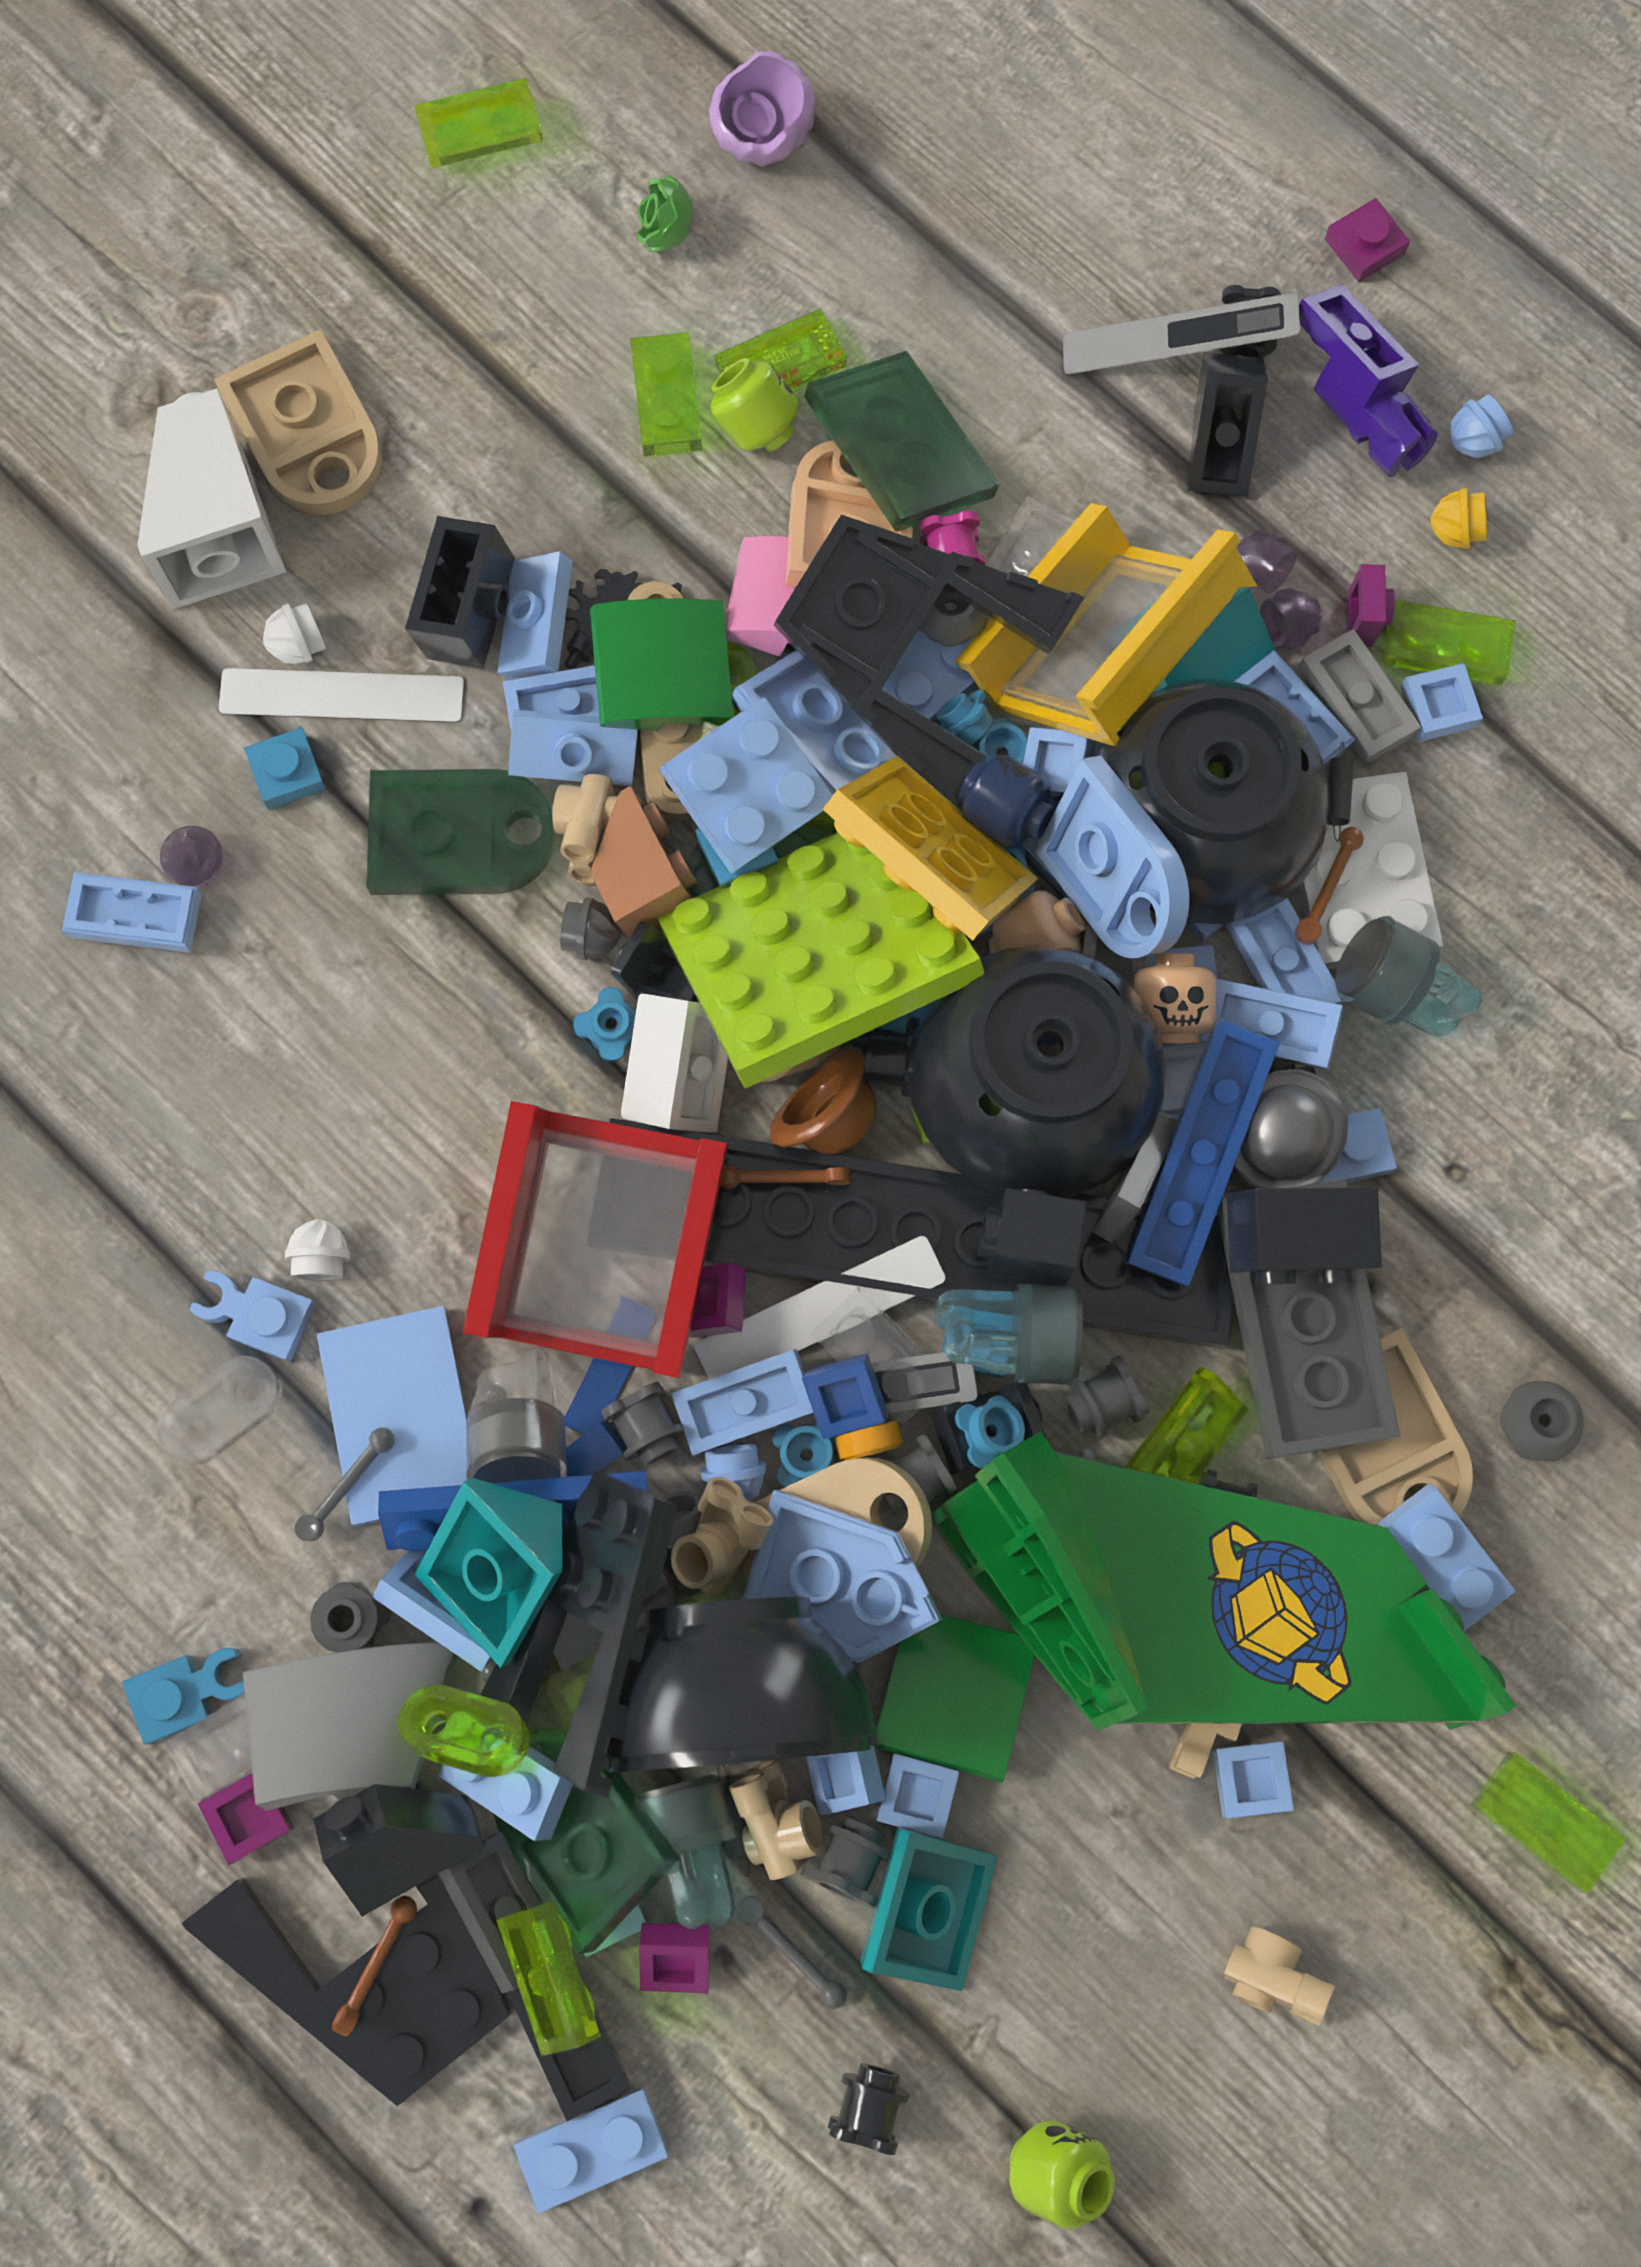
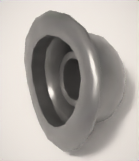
M1302 1069L1278 1070L1269 1073L1233 1170L1250 1187L1255 1189L1291 1188L1320 1183L1338 1164L1347 1143L1349 1117L1340 1093L1324 1077Z

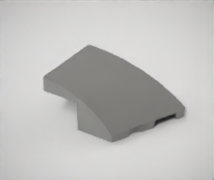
M423 1642L350 1650L242 1672L255 1804L264 1811L330 1794L341 1800L346 1797H352L374 1784L415 1789L424 1761L423 1746L426 1739L433 1733L440 1711L437 1706L439 1695L449 1665H455L457 1655L438 1642Z

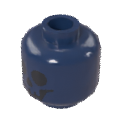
M999 755L989 762L983 759L977 762L967 774L958 795V801L963 805V817L995 843L1011 849L1023 844L1029 837L1034 840L1040 839L1055 812V807L1049 804L1052 792L1049 779L1006 755Z

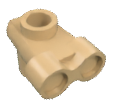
M600 774L585 775L581 786L559 785L553 803L552 818L554 831L556 834L564 835L560 852L566 859L570 860L568 876L572 880L585 885L596 884L590 870L618 797L615 795L611 778Z
M713 1477L709 1480L698 1503V1510L702 1512L696 1532L678 1539L671 1553L672 1568L679 1581L689 1588H700L707 1595L713 1596L721 1595L725 1592L739 1567L747 1561L749 1551L761 1548L774 1521L773 1516L768 1510L746 1500L742 1489L733 1481L723 1477Z
M778 1759L766 1760L746 1769L743 1772L745 1777L732 1783L729 1789L739 1816L744 1817L747 1824L743 1828L742 1837L749 1860L754 1865L763 1863L770 1880H776L798 1872L809 1859L808 1857L821 1854L824 1849L825 1838L823 1825L814 1805L808 1800L790 1804L786 1792L788 1785Z
M1253 1926L1249 1930L1244 1946L1235 1945L1224 1972V1978L1236 1984L1232 1996L1241 2002L1266 2013H1271L1274 2003H1277L1291 2010L1290 2014L1320 2027L1335 1985L1307 1973L1303 1975L1295 1971L1302 1949L1274 1933Z

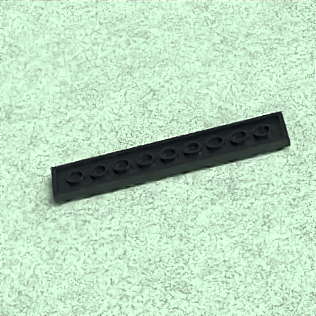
M610 1118L609 1123L695 1140L704 1138L728 1143L724 1165L731 1164L739 1170H826L835 1167L851 1169V1183L847 1185H829L826 1183H739L733 1189H724L720 1186L704 1262L706 1266L730 1262L746 1268V1272L817 1284L828 1281L915 1295L910 1299L947 1305L951 1301L1014 1311L1013 1315L1027 1317L1028 1299L1031 1290L1080 1292L1083 1304V1327L1225 1349L1229 1344L1234 1296L1217 1215L1214 1218L1189 1286H1182L1124 1263L1144 1211L1145 1203L1142 1204L1140 1210L1119 1239L1110 1243L1092 1232L1108 1198L1082 1193L1074 1197H1067L1068 1199L1086 1201V1209L1077 1268L1062 1290L986 1277L989 1258L977 1257L983 1219L986 1218L988 1205L999 1207L1003 1195L973 1183L962 1174L839 1154L825 1155L814 1150L795 1147L783 1148L770 1143L695 1131L667 1129L645 1123ZM603 1155L587 1240L589 1247L676 1261L693 1172ZM919 1236H925L945 1274V1281L930 1289L841 1273Z

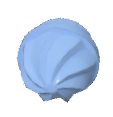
M1489 394L1477 402L1472 399L1465 402L1463 408L1451 421L1450 435L1453 447L1463 455L1473 458H1481L1492 453H1498L1503 449L1502 442L1514 434L1507 415L1497 401Z
M733 1443L720 1445L705 1451L706 1466L700 1470L702 1481L708 1484L709 1480L713 1477L727 1478L742 1489L744 1498L749 1502L759 1494L763 1484L764 1473H766V1463L758 1459L756 1444Z

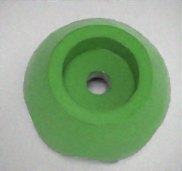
M665 174L664 179L653 178L649 180L648 188L650 194L641 201L637 211L642 228L638 231L636 238L639 242L649 246L648 251L652 252L667 251L681 244L688 233L692 219L693 203L690 195L679 181Z

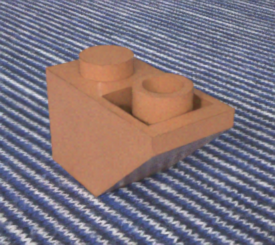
M631 786L619 792L590 870L615 923L628 938L631 937L640 922L653 925L658 931L662 930L657 917L674 910L681 902L693 898L688 887L698 882L682 852L677 850L670 853L663 838L672 834V831L656 802L652 801L644 805Z

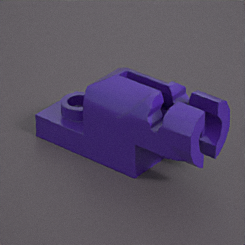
M1343 284L1302 298L1299 303L1300 325L1310 335L1312 341L1330 356L1314 388L1316 394L1349 429L1352 439L1358 445L1370 440L1368 455L1388 477L1396 476L1401 468L1400 464L1407 471L1417 466L1429 453L1438 436L1437 431L1431 426L1427 416L1419 409L1414 400L1407 393L1403 392L1417 370L1419 363Z

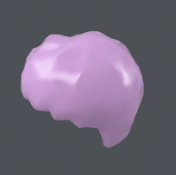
M756 51L745 63L729 73L714 90L709 108V117L712 132L720 148L731 153L739 162H751L764 167L784 160L792 152L803 147L807 141V134L814 124L816 97L811 81L796 62L784 59L780 53Z

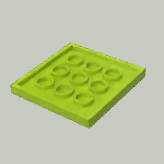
M838 832L811 845L798 848L791 854L778 859V864L761 872L744 873L735 878L731 885L722 889L719 886L695 898L687 899L678 904L674 910L657 917L663 934L744 1089L953 993L985 974L980 957L963 932L956 934L943 926L933 913L934 906L915 890L908 891L894 883L885 873L884 863L866 847L860 848L852 845Z

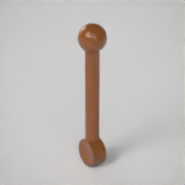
M1357 827L1345 828L1340 833L1339 842L1341 848L1308 918L1302 919L1295 928V937L1302 944L1311 945L1321 936L1322 927L1319 922L1352 852L1359 849L1364 842L1363 833Z
M726 1164L724 1165L720 1186L724 1189H733L739 1183H826L829 1185H847L851 1183V1169L835 1167L826 1170H739L734 1165Z
M400 1896L392 1902L390 1908L392 1918L347 2004H344L337 2012L332 2024L334 2032L347 2037L353 2031L358 2021L359 2009L404 1923L412 1921L416 1916L417 1904L410 1896Z

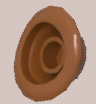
M848 1046L834 1052L801 1083L777 1111L770 1124V1141L772 1144L783 1148L803 1144L810 1150L831 1155L844 1153L864 1138L875 1120L877 1102L870 1085L863 1079L866 1061L861 1048Z

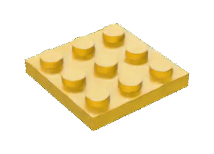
M898 756L839 788L823 808L835 820V829L846 841L854 846L866 847L884 863V871L894 883L905 890H915L934 906L933 913L943 926L956 934L963 932L972 941L1016 904L1038 880L1033 873L1001 845L995 843L963 817L962 811Z

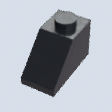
M1204 352L1194 409L1188 491L1248 496L1268 383V374L1263 358Z
M374 1784L352 1797L339 1800L328 1811L313 1819L323 1863L362 1917L485 1847L473 1806L466 1795Z

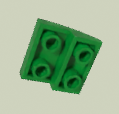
M684 598L636 599L594 604L590 608L600 727L658 731L666 723L721 726L734 717L723 601Z
M940 1613L943 1620L898 1643L876 1728L878 1745L874 1747L1003 1783L1024 1703L1034 1654L1018 1634Z

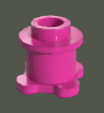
M962 511L956 515L949 516L931 515L920 521L921 533L924 534L919 539L920 544L949 554L955 552L973 558L974 562L986 566L984 557L977 553L976 543L979 541V534L976 527L980 525L977 512Z

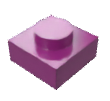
M1377 198L1331 224L1325 236L1326 242L1357 282L1362 281L1405 255L1410 244L1409 238Z
M1361 564L1348 590V631L1354 629L1366 647H1373L1384 625L1390 626L1393 621L1395 592L1393 588H1386L1385 565Z
M730 1262L703 1267L689 1337L695 1338L742 1332L746 1268Z
M252 1773L198 1803L228 1865L235 1864L294 1829L284 1807L264 1811L255 1804Z
M679 1922L668 1924L642 1923L639 1943L640 1991L708 1994L710 1977V1925H688Z

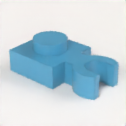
M223 1648L215 1651L207 1658L203 1668L199 1671L196 1670L192 1656L184 1655L122 1681L143 1744H154L213 1719L207 1701L213 1697L222 1700H237L244 1697L243 1681L228 1687L222 1682L220 1675L222 1667L227 1662L241 1657L240 1650Z

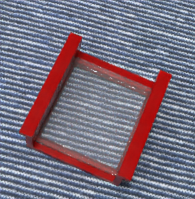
M511 1101L462 1333L484 1338L508 1339L653 1370L655 1374L681 1378L729 1144L704 1138L695 1140L557 1113L536 1105Z

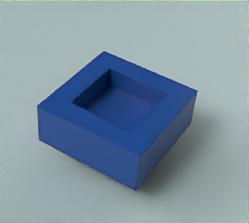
M868 1353L807 1370L802 1377L823 1439L885 1423L889 1415Z

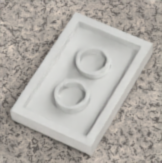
M1406 772L1353 779L1350 823L1341 826V832L1348 827H1357L1363 833L1364 842L1359 849L1352 852L1319 922L1322 927L1321 936L1313 944L1328 969L1337 968L1344 950L1354 935L1371 920L1382 919L1422 941L1426 948V955L1437 954L1443 947L1407 774ZM1327 825L1321 854L1305 880L1299 886L1305 918H1308L1341 848L1340 842H1337L1334 838L1333 826ZM1335 826V836L1337 840L1339 837V826Z

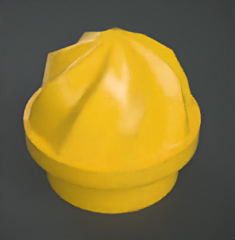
M1468 487L1460 488L1459 491L1452 492L1440 500L1431 516V527L1443 544L1465 550L1471 549V543L1488 541L1485 492L1468 493Z

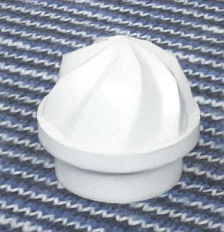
M288 603L284 604L266 620L263 637L265 648L284 663H308L313 661L311 654L326 649L307 603L294 608H290Z
M315 1219L294 1231L289 1240L288 1248L285 1250V1260L291 1261L292 1278L316 1281L339 1280L343 1278L344 1263L350 1261V1251H348L347 1243L341 1231L335 1225L322 1219Z

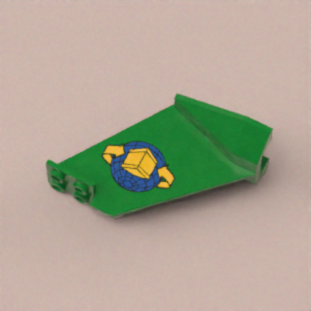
M1041 1431L990 1461L975 1475L978 1479L976 1482L944 1502L931 1514L932 1523L965 1572L1012 1629L1022 1638L1036 1658L1097 1731L1114 1724L1444 1723L1450 1730L1506 1714L1516 1706L1505 1691V1680L1499 1669L1489 1659L1480 1656L1463 1632L1464 1624L1455 1608L1446 1600L1439 1598L1433 1589L1411 1597L1427 1585V1583L1387 1527L1054 1452Z

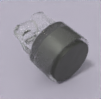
M542 1346L527 1348L523 1360L484 1369L479 1374L477 1390L466 1421L467 1479L476 1478L489 1483L566 1477L565 1418L562 1412L555 1407L553 1370L548 1354ZM525 1389V1398H507V1393Z

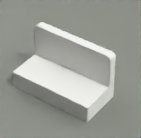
M649 994L639 995L621 1108V1117L623 1119L667 1129L717 1134L728 1056L699 1002Z

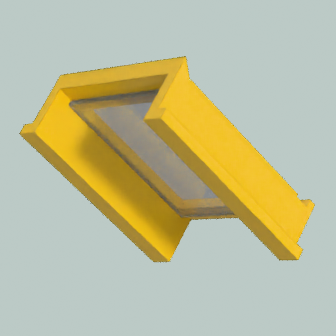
M1090 503L1027 576L1038 580V584L1065 593L1071 591L1084 597V600L1053 650L1046 654L991 618L982 633L975 636L956 658L955 662L960 669L969 672L978 687L985 692L987 700L994 709L1115 747L1120 738L1117 734L1118 731L1122 729L1134 712L1166 678L1230 602L1239 588L1258 586L1236 549L1240 540L1235 532L1217 529L1192 559L1131 546L1108 507Z

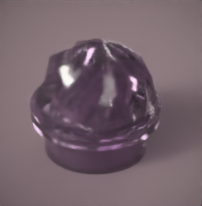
M1258 530L1250 536H1245L1236 547L1258 586L1250 587L1251 590L1260 588L1267 594L1273 593L1287 579L1296 562V552L1287 547V539L1279 533L1271 534Z
M1293 588L1281 589L1275 593L1273 598L1266 599L1260 608L1261 616L1274 647L1282 646L1287 650L1299 649L1313 635L1320 632V621L1323 618L1320 614L1321 606L1317 599L1311 597L1307 592Z
M185 826L174 830L166 838L160 851V863L163 871L173 882L183 886L198 887L210 883L218 875L224 860L223 848L217 837L208 829L200 826Z

